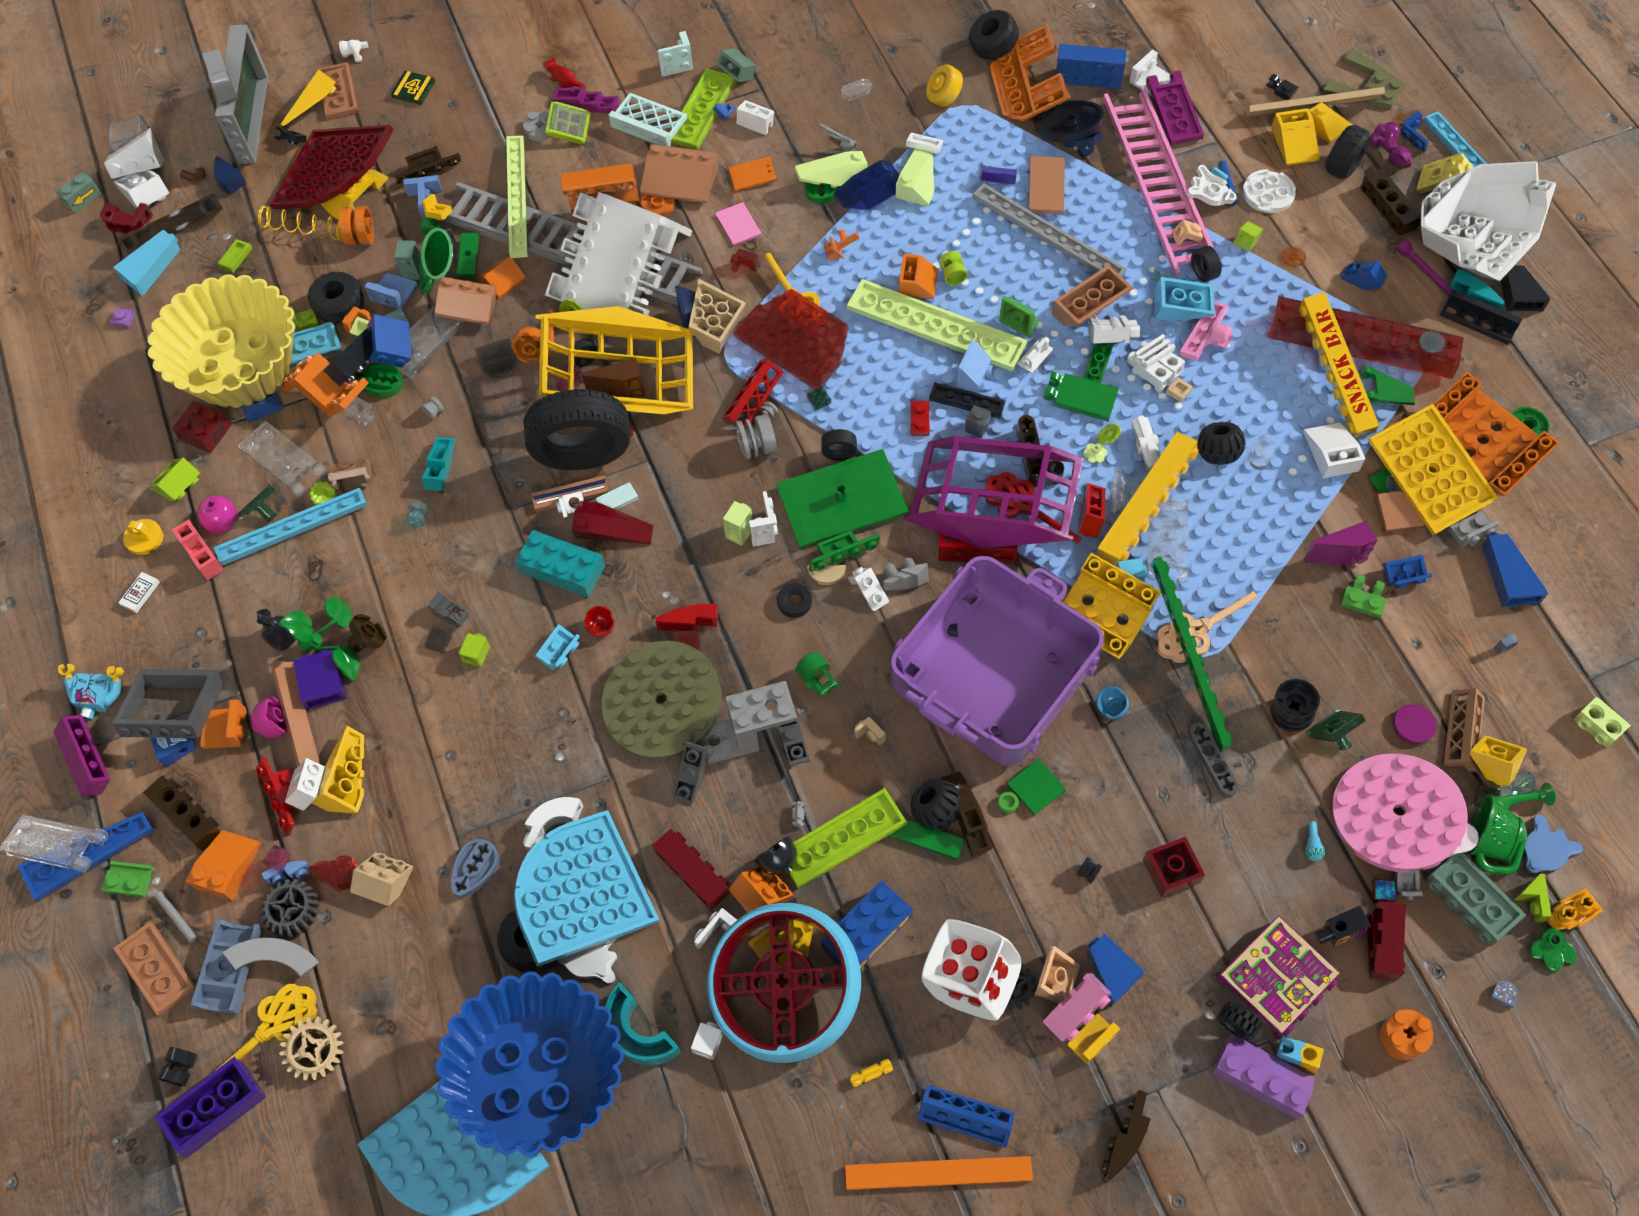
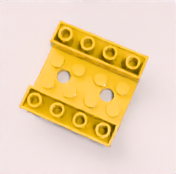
M1090 553L1081 568L1080 576L1063 603L1097 624L1102 630L1104 637L1101 649L1120 660L1130 648L1150 616L1161 591ZM1091 596L1094 602L1091 605H1085L1082 602L1083 598ZM1123 615L1126 616L1128 623L1120 625L1117 622V618Z

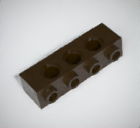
M1384 169L1365 175L1360 188L1388 221L1391 228L1399 236L1417 229L1421 221V215Z
M163 775L160 776L143 793L201 851H204L220 833L217 829L219 824L211 816L207 819L204 816L206 811L198 803L194 806L191 803L193 798L185 790L181 793L178 790L180 785L173 778L167 780ZM197 822H200V824L194 828L195 824Z

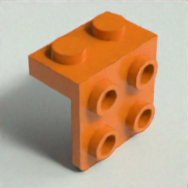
M230 700L229 709L211 710L202 730L200 745L203 749L242 747L247 711L239 700Z

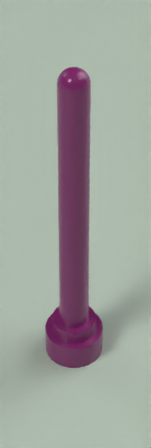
M1408 239L1402 241L1396 250L1401 255H1407L1450 296L1453 289L1413 251L1412 243Z

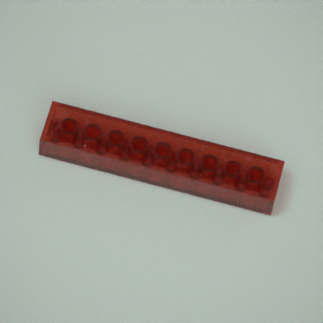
M1278 297L1272 315L1268 338L1314 348L1312 335L1306 329V320L1299 311L1302 301ZM1332 308L1351 357L1449 379L1454 377L1459 368L1464 339L1462 336Z

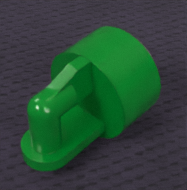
M811 652L797 663L796 672L805 684L819 696L823 697L836 687L838 689L840 687L828 672L830 665L819 652ZM826 675L829 681L822 686L818 680Z

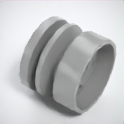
M768 414L756 416L755 426L751 425L749 419H745L746 428H744L741 420L736 421L737 442L746 460L751 459L750 450H752L755 458L758 457V448H761L765 455L777 452L775 434Z

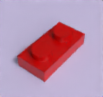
M911 401V436H929V401Z

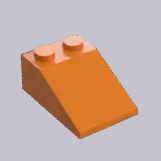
M222 830L195 861L185 882L196 890L233 901L261 842Z

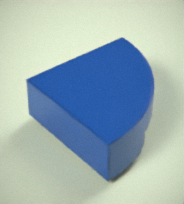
M719 103L712 109L725 121L736 108L731 104Z

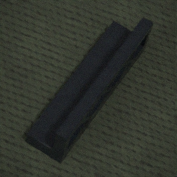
M1454 289L1439 315L1507 345L1511 342L1522 321L1520 317ZM1448 307L1452 308L1457 314H1451L1446 310ZM1464 316H1470L1474 321L1470 322ZM1487 323L1491 326V328L1486 329L1482 326V324ZM1503 330L1505 332L1510 333V335L1507 338L1501 335L1499 331Z

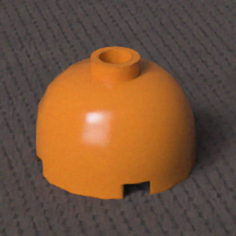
M528 326L516 332L511 348L513 349L514 356L520 361L529 363V360H537L536 363L540 362V329Z

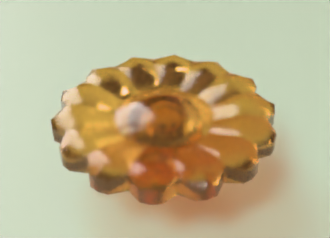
M1287 247L1281 254L1282 260L1289 266H1301L1306 259L1305 253L1298 247Z

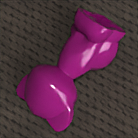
M1394 122L1378 124L1371 135L1370 145L1378 146L1381 144L1387 152H1390L1388 161L1392 165L1401 167L1408 164L1412 165L1411 152L1404 146H1397V138L1400 132L1398 125Z

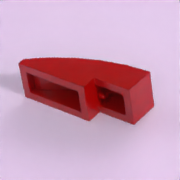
M697 604L666 612L656 617L657 630L697 633V626L717 627L718 605Z

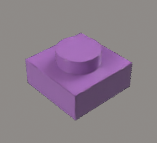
M116 308L110 323L112 326L129 328L136 314L133 310Z

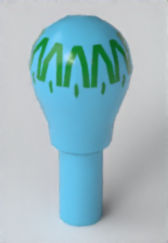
M1311 821L1308 822L1309 837L1305 854L1309 860L1317 862L1322 860L1325 850L1320 837H1318L1317 823Z

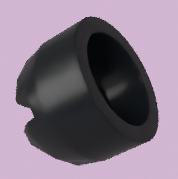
M958 623L951 624L947 628L949 636L958 637Z

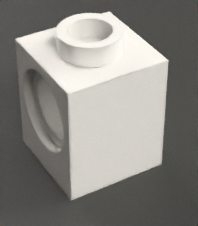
M707 1022V1024L700 1023L691 1046L692 1053L714 1060L723 1037L722 1030L719 1029L720 1027L712 1022Z

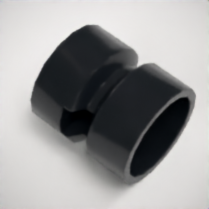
M169 1047L165 1057L167 1064L161 1067L157 1079L169 1084L186 1087L191 1075L188 1070L194 1067L198 1055L187 1050ZM174 1066L180 1067L179 1072L173 1070Z

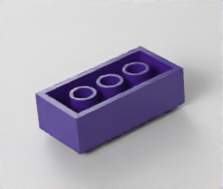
M234 1056L156 1115L155 1118L177 1154L188 1158L264 1100L266 1095L245 1063Z

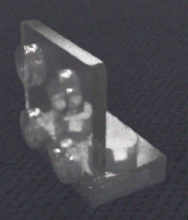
M1114 468L1111 480L1110 513L1121 514L1143 481L1125 480V477H1122V469Z

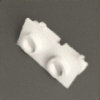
M1047 337L1037 340L1017 365L1033 373L1052 352L1053 348L1049 346L1050 340Z

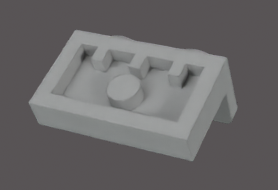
M1480 511L1450 526L1448 531L1460 547L1463 548L1467 545L1473 546L1481 538H1487L1488 535L1496 533V528L1500 523L1498 521L1491 523L1485 514Z

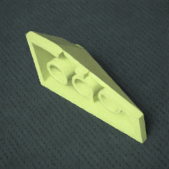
M914 149L896 183V198L929 206L934 194L933 153Z

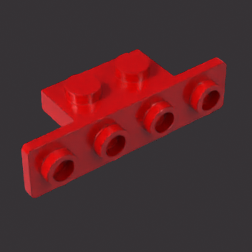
M261 757L256 767L257 775L264 783V792L270 797L272 810L277 813L279 827L284 830L286 835H289L294 827V821L289 810L297 809L285 803L294 773L293 768L272 773L266 757Z

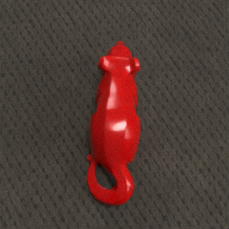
M555 58L543 62L544 68L551 74V80L554 82L558 81L559 87H585L582 82L576 80L574 73L570 69L556 64L557 60Z

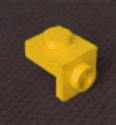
M430 194L422 201L426 217L440 221L446 219L453 212L451 206L437 203L435 194Z

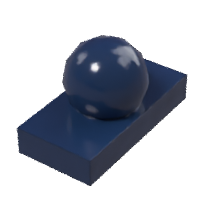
M1095 132L1090 136L1068 141L1065 144L1066 147L1078 146L1079 153L1083 156H1088L1093 153L1094 145L1104 137L1102 132Z

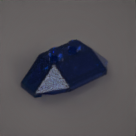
M879 160L849 178L834 192V195L843 208L869 211L896 195V183L899 173L890 161Z

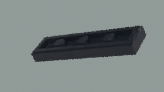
M934 382L929 396V401L971 411L973 406L976 405L990 411L991 417L998 419L1001 418L1006 403L1005 400Z

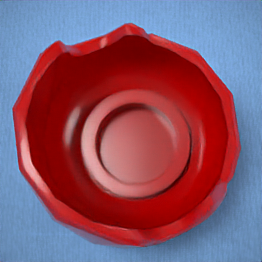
M594 606L587 611L584 625L589 635L596 638L606 637L612 633L615 620L610 609L604 606Z

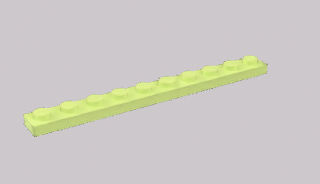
M506 136L510 258L528 257L524 137Z

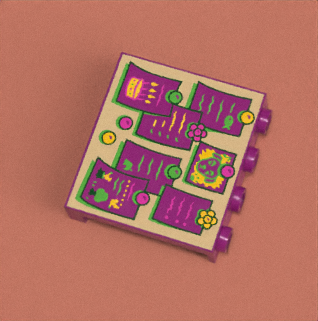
M1278 915L1218 976L1216 981L1221 986L1226 983L1277 1032L1274 1036L1277 1039L1282 1034L1286 1037L1295 1028L1292 1023L1296 1019L1301 1022L1309 1013L1307 1008L1311 1003L1316 1006L1324 998L1321 993L1325 989L1330 991L1338 983L1335 978L1340 972Z

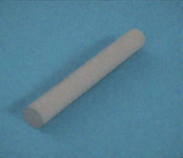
M157 892L154 895L156 900L190 943L194 942L197 936L163 892Z

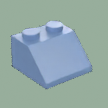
M971 340L958 368L957 388L979 394L980 390H984L986 385L985 378L990 376L993 366L990 365L991 357L974 340Z

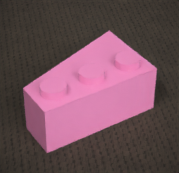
M1087 973L1083 977L1084 980L1076 988L1074 987L1069 992L1070 994L1043 1021L1062 1042L1067 1039L1071 1042L1079 1034L1077 1029L1083 1023L1087 1025L1095 1017L1093 1012L1098 1007L1102 1010L1111 1001L1109 996L1112 993L1092 973Z

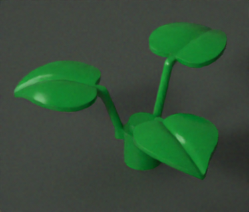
M330 597L325 601V612L332 621L316 633L311 628L312 621L310 617L302 611H293L279 622V625L285 628L298 641V647L304 653H308L313 649L315 652L335 649L332 652V658L336 666L350 681L353 682L356 679L360 668V660L353 649L351 650L348 646L342 649L340 646L320 647L322 642L320 634L335 622L340 628L349 626L352 613L344 600L338 597Z

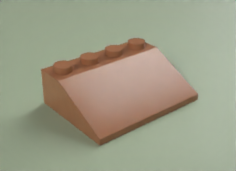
M651 144L646 157L640 194L707 204L718 171L717 153Z

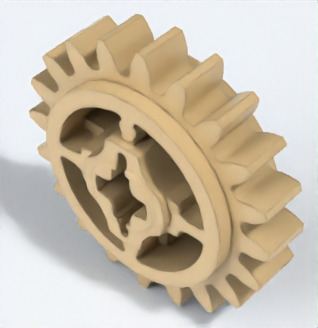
M317 1016L313 1023L312 1018L307 1017L306 1024L302 1020H298L299 1027L290 1026L292 1034L283 1035L288 1041L280 1043L281 1046L286 1047V1050L280 1052L279 1055L287 1056L282 1064L290 1063L287 1072H292L296 1069L295 1078H298L303 1073V1080H308L310 1074L313 1080H317L319 1072L323 1077H326L327 1068L331 1071L335 1070L332 1065L333 1062L341 1063L336 1056L344 1054V1051L339 1050L338 1047L344 1045L345 1042L337 1040L342 1036L341 1032L334 1034L337 1025L328 1027L330 1020L326 1019L321 1024V1017ZM309 1030H320L327 1036L315 1039ZM302 1036V1045L294 1053L296 1041ZM310 1042L314 1045H317V1047L314 1049V1054L312 1052H307V1050L310 1048ZM330 1044L329 1055L323 1062V1050ZM309 1058L315 1067H305L298 1060Z

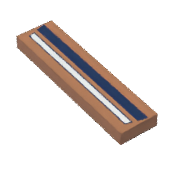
M604 475L531 493L535 511L539 512L557 507L556 502H559V496L578 491L582 492L583 500L600 497L609 492L606 477ZM577 497L569 499V504L580 502Z

